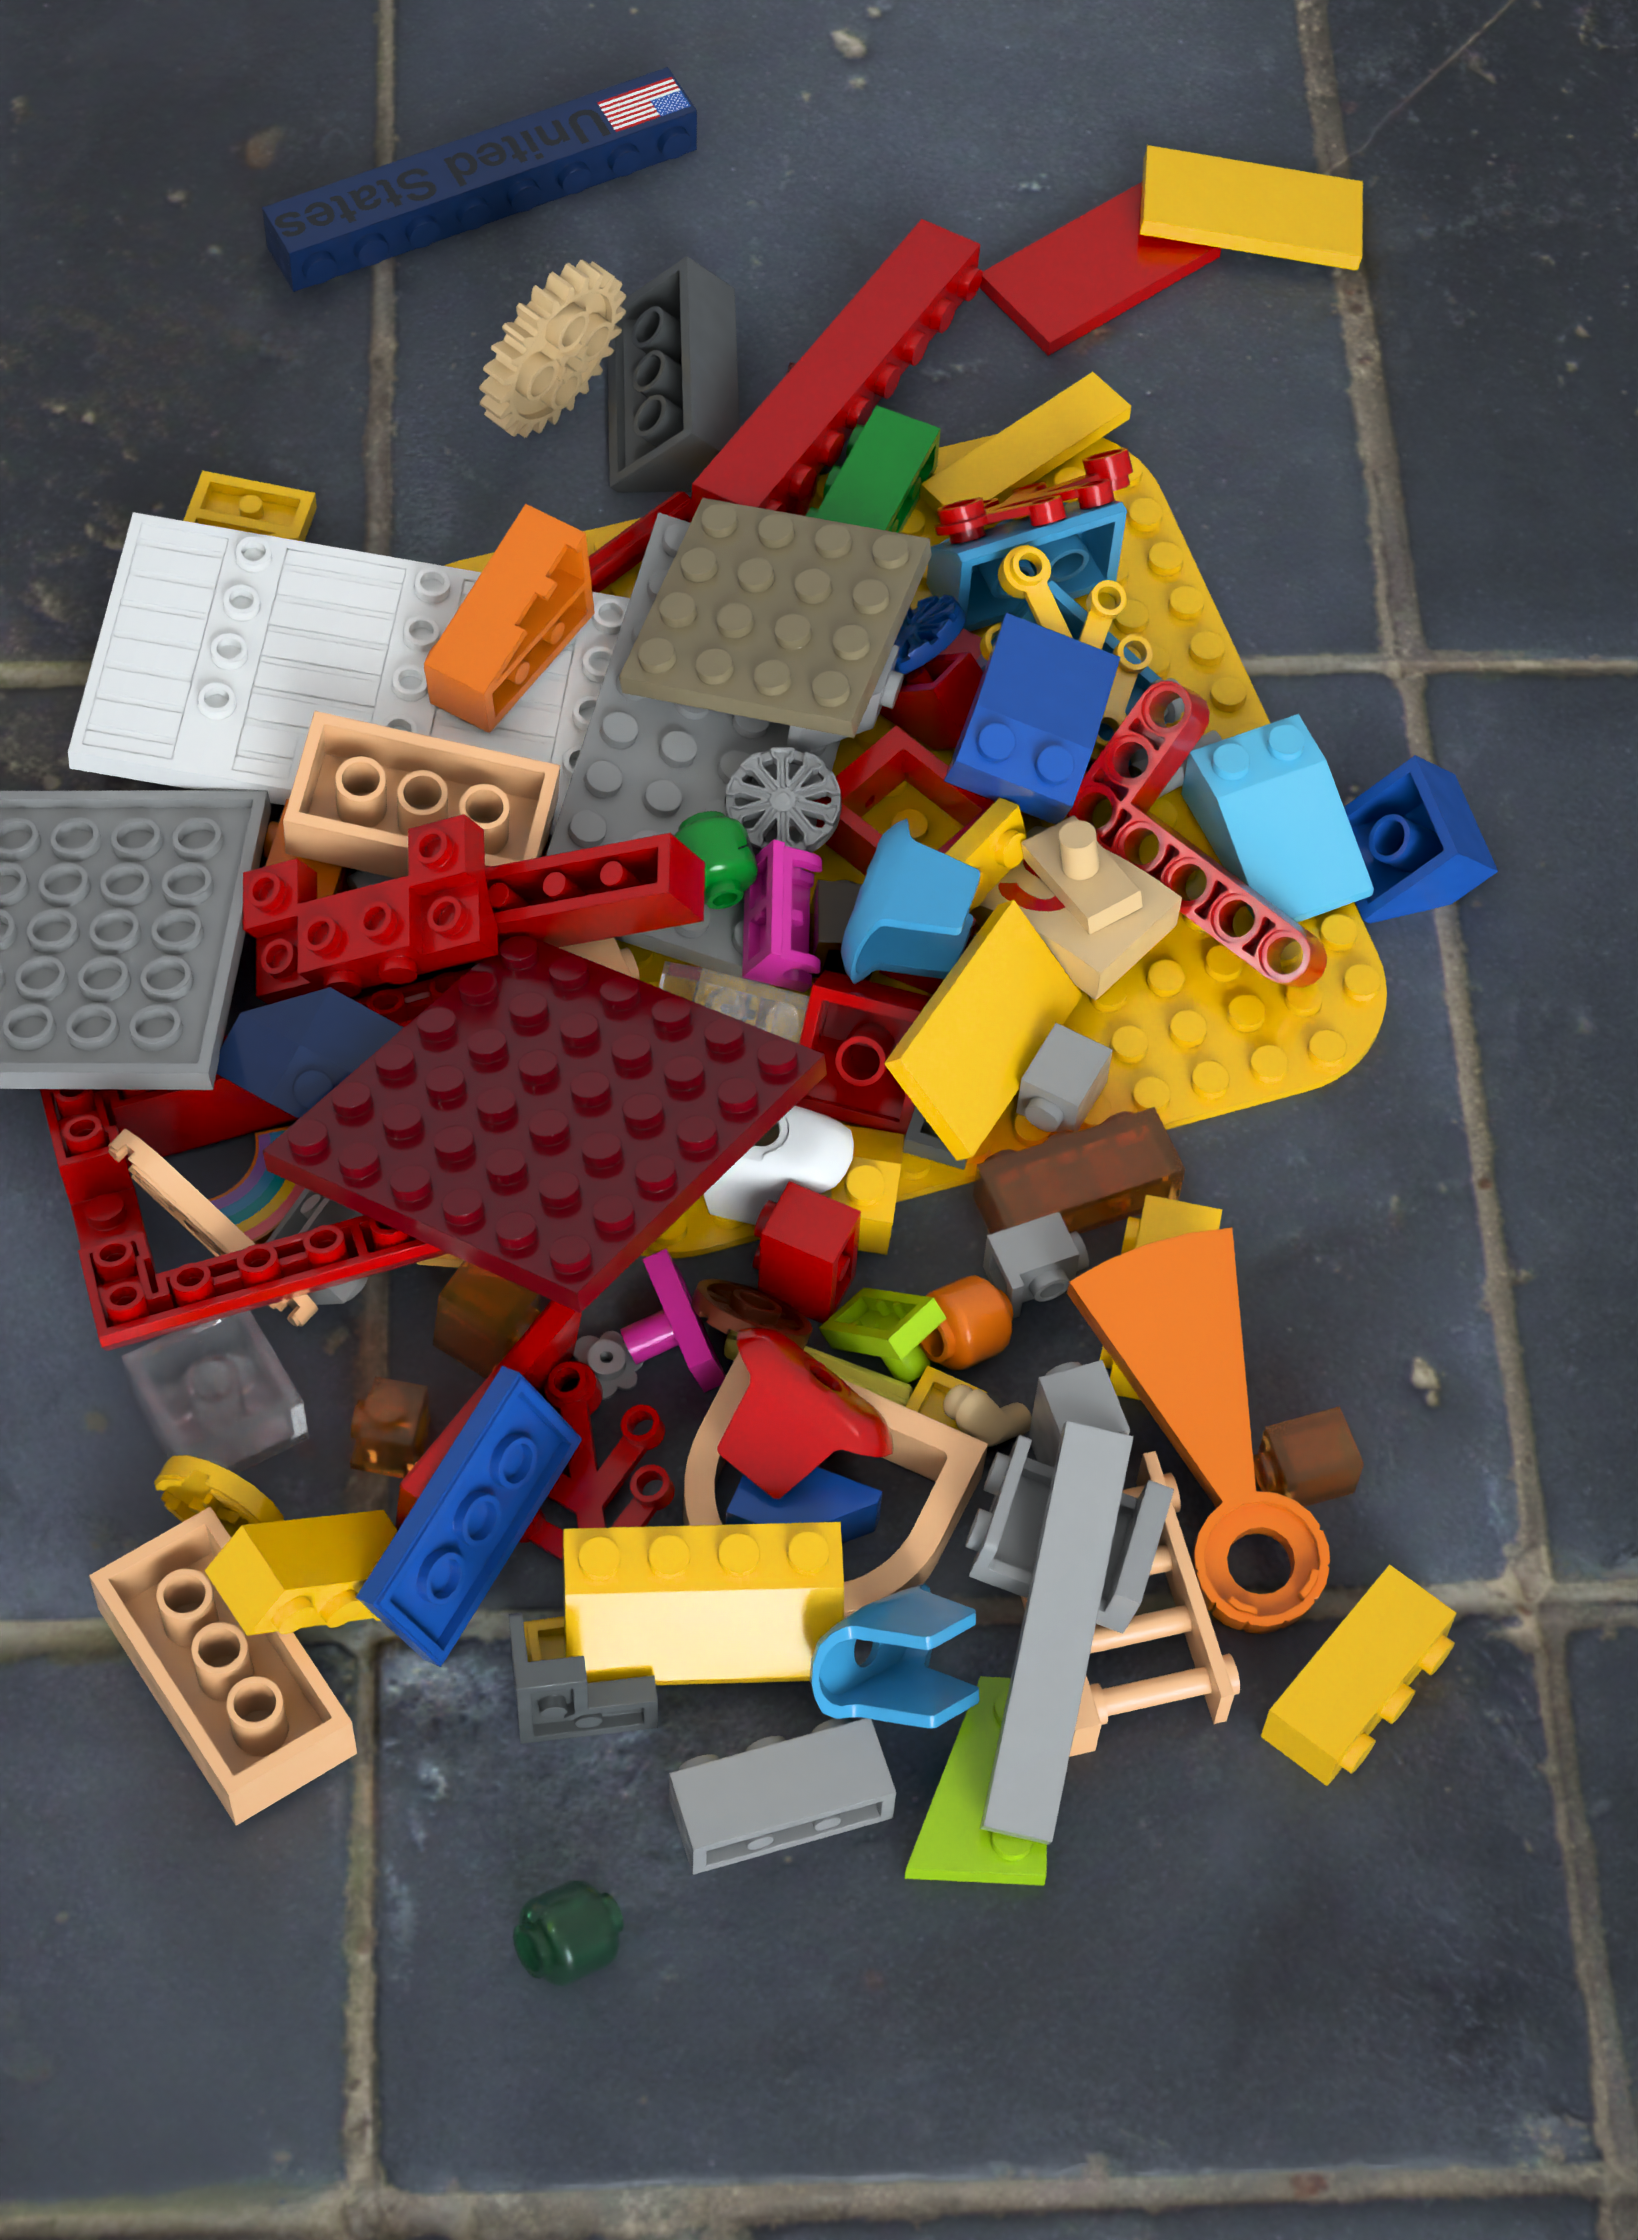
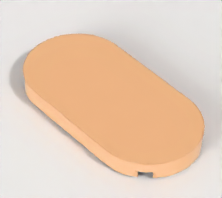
M124 1129L108 1145V1152L115 1161L120 1162L126 1155L129 1156L128 1160L133 1163L128 1169L133 1174L131 1178L214 1256H221L255 1245L248 1236L177 1170L131 1131ZM307 1294L269 1305L273 1310L276 1307L280 1312L289 1305L293 1311L288 1315L287 1320L296 1327H303L318 1311V1307Z

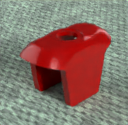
M761 1327L739 1330L737 1346L742 1360L750 1373V1385L737 1407L717 1450L725 1460L774 1499L783 1497L834 1451L845 1450L870 1457H886L893 1453V1437L881 1413L873 1405L860 1397L824 1364L805 1352L793 1340L776 1330Z

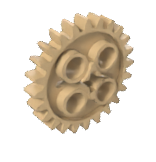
M580 260L576 267L570 263L565 264L560 276L552 271L543 290L535 285L532 288L531 301L527 306L523 303H519L516 306L518 315L516 320L504 323L502 326L506 336L502 341L492 345L491 350L497 353L495 359L483 367V371L490 375L479 386V389L485 393V396L480 401V405L486 409L484 415L510 435L515 437L517 434H520L526 438L532 430L538 434L541 433L547 420L555 425L560 417L561 409L567 408L571 411L574 408L575 396L579 392L583 394L588 393V380L591 376L601 375L603 370L599 363L602 358L611 355L614 351L608 345L612 339L621 333L622 329L615 324L626 314V310L620 306L626 298V294L620 291L623 284L592 261L589 264L584 260Z

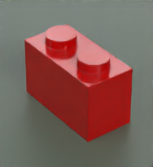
M789 1181L777 1203L772 1200L766 1202L755 1225L754 1236L760 1238V1244L755 1253L752 1267L759 1270L758 1290L787 1303L804 1316L824 1324L836 1313L856 1275L861 1211Z

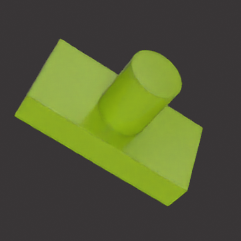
M863 1287L822 1324L819 1330L832 1349L879 1356L894 1379L909 1383L919 1378L924 1373L927 1365L930 1366V1360L919 1343L946 1319V1316L934 1297Z

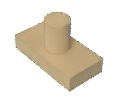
M1073 815L1021 842L1023 859L1072 913L1089 935L1143 907L1141 890L1097 841L1096 830L1092 824L1078 820Z

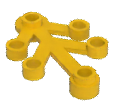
M1021 545L1015 547L1007 554L999 566L998 580L1001 587L1014 598L1026 599L1038 625L1073 638L1047 584L1051 575V566L1047 556L1034 546ZM1028 560L1033 563L1037 569V575L1027 576L1023 574L1019 568V561ZM1111 580L1101 581L1088 594L1086 599L1088 614L1078 641L1102 650L1112 620L1122 612L1127 603L1126 592L1119 583ZM1098 593H1108L1115 601V609L1102 607L1098 601ZM1001 624L992 626L981 639L980 651L987 661L993 648L991 637L997 636ZM1139 635L1126 636L1117 644L1112 653L1119 656L1120 660L1101 723L1109 725L1113 729L1114 734L1127 717L1125 710L1138 674L1150 664L1153 657L1150 643ZM1124 647L1136 649L1140 653L1141 663H1130L1124 656ZM1097 735L1090 761L1095 762L1109 741L1103 740Z

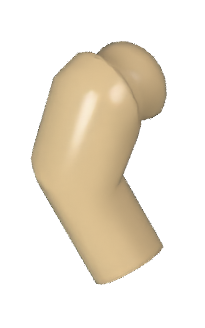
M965 1384L951 1388L945 1396L943 1403L945 1414L951 1419L956 1420V1424L961 1432L988 1443V1447L1026 1434L1030 1430L1032 1416L1028 1408L1021 1403H1011L1000 1408L985 1392L980 1389L972 1390Z

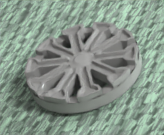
M772 747L770 751L752 754L740 764V767L733 773L726 787V817L734 818L742 825L745 821L760 817L753 828L746 829L753 852L756 854L769 844L764 842L763 838L771 829L777 831L776 840L785 842V846L812 853L830 839L840 820L842 807L841 789L833 771L831 772L818 756L806 751L805 753L797 751L793 747ZM789 764L800 765L799 770L789 780ZM777 765L776 780L765 769V766ZM813 775H818L822 779L820 782L805 786ZM749 776H753L761 787L744 783V781ZM826 796L831 798V803L827 805L813 801ZM739 798L753 801L743 806L735 804V800ZM807 816L823 820L824 826L822 828L814 827L807 819ZM797 829L803 836V841L794 844V841L790 839L789 831Z

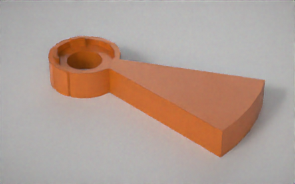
M1232 1227L1192 1232L1148 1243L1108 1259L1069 1281L1067 1295L1216 1507L1207 1517L1199 1531L1191 1554V1561L1207 1610L1212 1611V1615L1224 1625L1239 1631L1244 1629L1248 1633L1265 1634L1275 1632L1279 1628L1284 1629L1298 1622L1314 1605L1326 1586L1330 1569L1328 1567L1330 1563L1329 1545L1324 1532L1319 1530L1320 1525L1312 1513L1297 1501L1278 1493L1256 1491ZM1262 1534L1272 1537L1279 1542L1287 1552L1291 1566L1289 1579L1285 1586L1273 1593L1267 1594L1252 1593L1239 1586L1229 1572L1227 1561L1229 1549L1235 1541L1245 1535Z

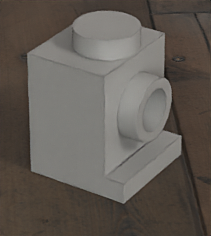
M1059 1211L987 1235L983 1269L989 1281L1008 1296L1013 1307V1318L1020 1316L1023 1302L1032 1299L1044 1302L1063 1294L1068 1289L1069 1281L1076 1278V1272L1089 1267L1088 1253L1081 1236L1076 1231L1069 1233Z

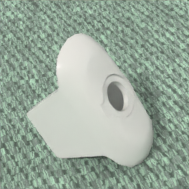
M794 1106L703 1194L709 1213L714 1216L756 1225L766 1202L772 1200L777 1203L789 1181L819 1194L836 1187L846 1174L853 1159L854 1141L851 1130L829 1116Z

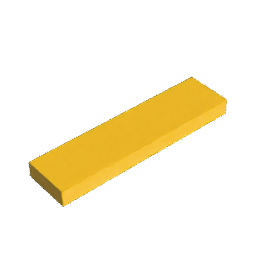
M1091 372L921 483L920 498L936 513L938 508L947 504L982 497L983 500L998 498L999 503L1002 504L1013 494L1012 490L1034 483L1128 421L1132 406L1099 376Z

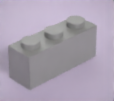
M834 1718L819 1724L813 1729L811 1734L786 1740L783 1736L766 1737L749 1745L746 1752L721 1759L713 1754L701 1755L683 1763L678 1771L669 1773V1800L693 1875L893 1818L896 1790L872 1719L868 1718L854 1722L850 1718Z

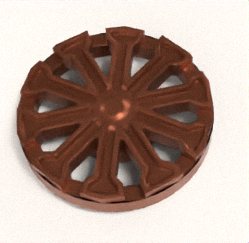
M705 1279L698 1283L693 1295L691 1307L699 1317H708L706 1322L725 1334L730 1333V1330L739 1332L740 1329L753 1327L772 1329L784 1334L804 1350L813 1330L810 1321L792 1306L743 1284L720 1279Z

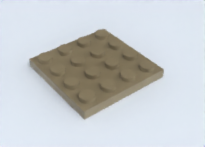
M702 498L619 675L622 693L854 738L932 556L930 538Z

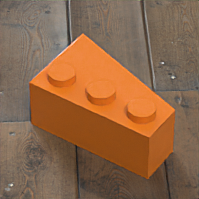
M525 503L442 636L426 657L424 672L431 704L488 733L496 727L595 613L585 532Z

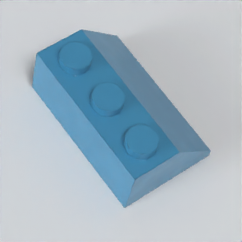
M1115 500L1108 504L1088 509H1080L1078 501L1072 503L1064 502L1066 517L1056 522L1031 526L1030 518L1027 516L1017 520L1009 519L1002 521L996 526L986 529L985 536L972 541L951 544L950 538L938 545L931 546L932 556L928 563L926 584L933 596L937 595L939 599L944 594L954 596L966 614V622L963 628L969 632L1002 622L1006 612L1012 614L1024 599L1014 598L1003 590L998 580L999 566L1012 549L1021 545H1030L1040 549L1050 562L1051 575L1047 582L1050 580L1055 582L1072 599L1087 595L1101 581H1117L1127 509L1122 502ZM1028 560L1019 561V568L1023 574L1027 576L1037 575V569L1033 563Z

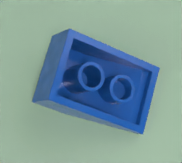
M1006 612L944 782L993 801L1003 798L1018 804L1021 812L1056 825L1061 822L1074 805L1088 766L1120 657Z

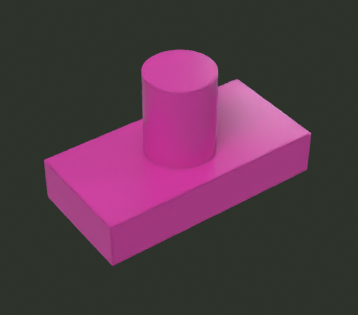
M665 1248L642 1259L663 1309L620 1329L636 1365L679 1345L689 1370L704 1393L722 1385L726 1375L701 1317L691 1307L692 1296L682 1273Z

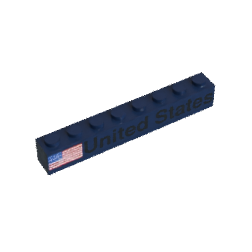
M666 67L262 207L266 245L293 292L315 284H322L346 273L366 266L376 265L383 260L417 248L427 247L434 242L468 230L478 229L485 224L519 212H526L536 206L570 194H577L584 189L618 177L628 176L635 171L669 159H676L686 153L697 150V110L670 69Z

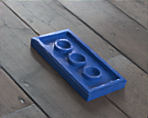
M504 1366L500 1368L356 1596L364 1606L423 1660L439 1667L445 1662L582 1440L577 1432L520 1372Z

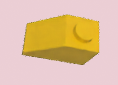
M845 1125L851 1130L853 1136V1159L844 1177L836 1187L831 1189L830 1198L861 1211L858 1251L887 1255L894 1220L905 1134Z

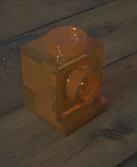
M375 1376L371 1392L366 1400L358 1399L354 1409L351 1438L356 1439L350 1460L351 1469L403 1479L423 1455L431 1425L428 1386Z

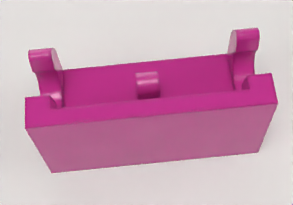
M773 839L755 856L758 877L744 892L742 978L804 993L812 986V974L809 973L819 974L821 964L819 958L809 954L810 888L814 885V874L804 869L812 872H822V858L808 851L785 846V842Z

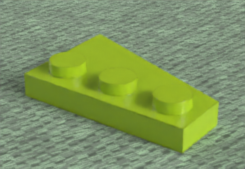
M980 1676L977 1684L980 1702L967 1709L906 1867L904 1879L1045 1885L1047 1876V1844L980 1829L1011 1678Z

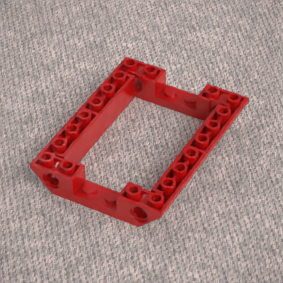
M472 968L458 972L443 973L433 979L397 989L381 990L371 996L355 1001L405 1027ZM216 1074L213 1090L40 1089L58 1168L71 1205L81 1249L78 1250L98 1338L101 1347L106 1351L449 1254L368 1216L362 1215L334 1224L318 1226L312 1230L267 1243L255 1244L239 1251L200 1262L188 1263L179 1268L157 1274L134 1181L131 1178L132 1173L128 1170L133 1163L128 1160V1155L120 1162L115 1161L108 1152V1145L124 1129H127L143 1140L161 1157L298 1120V1118Z

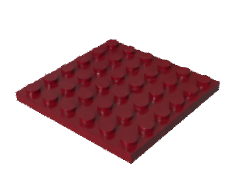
M515 936L506 938L498 945V955L484 958L262 1152L268 1172L581 1313L827 1075L825 1054L536 938Z

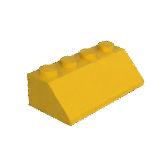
M841 1522L563 1529L565 1658L585 1657L587 1683L655 1675L656 1685L810 1681L811 1659L817 1642L834 1625L844 1619Z

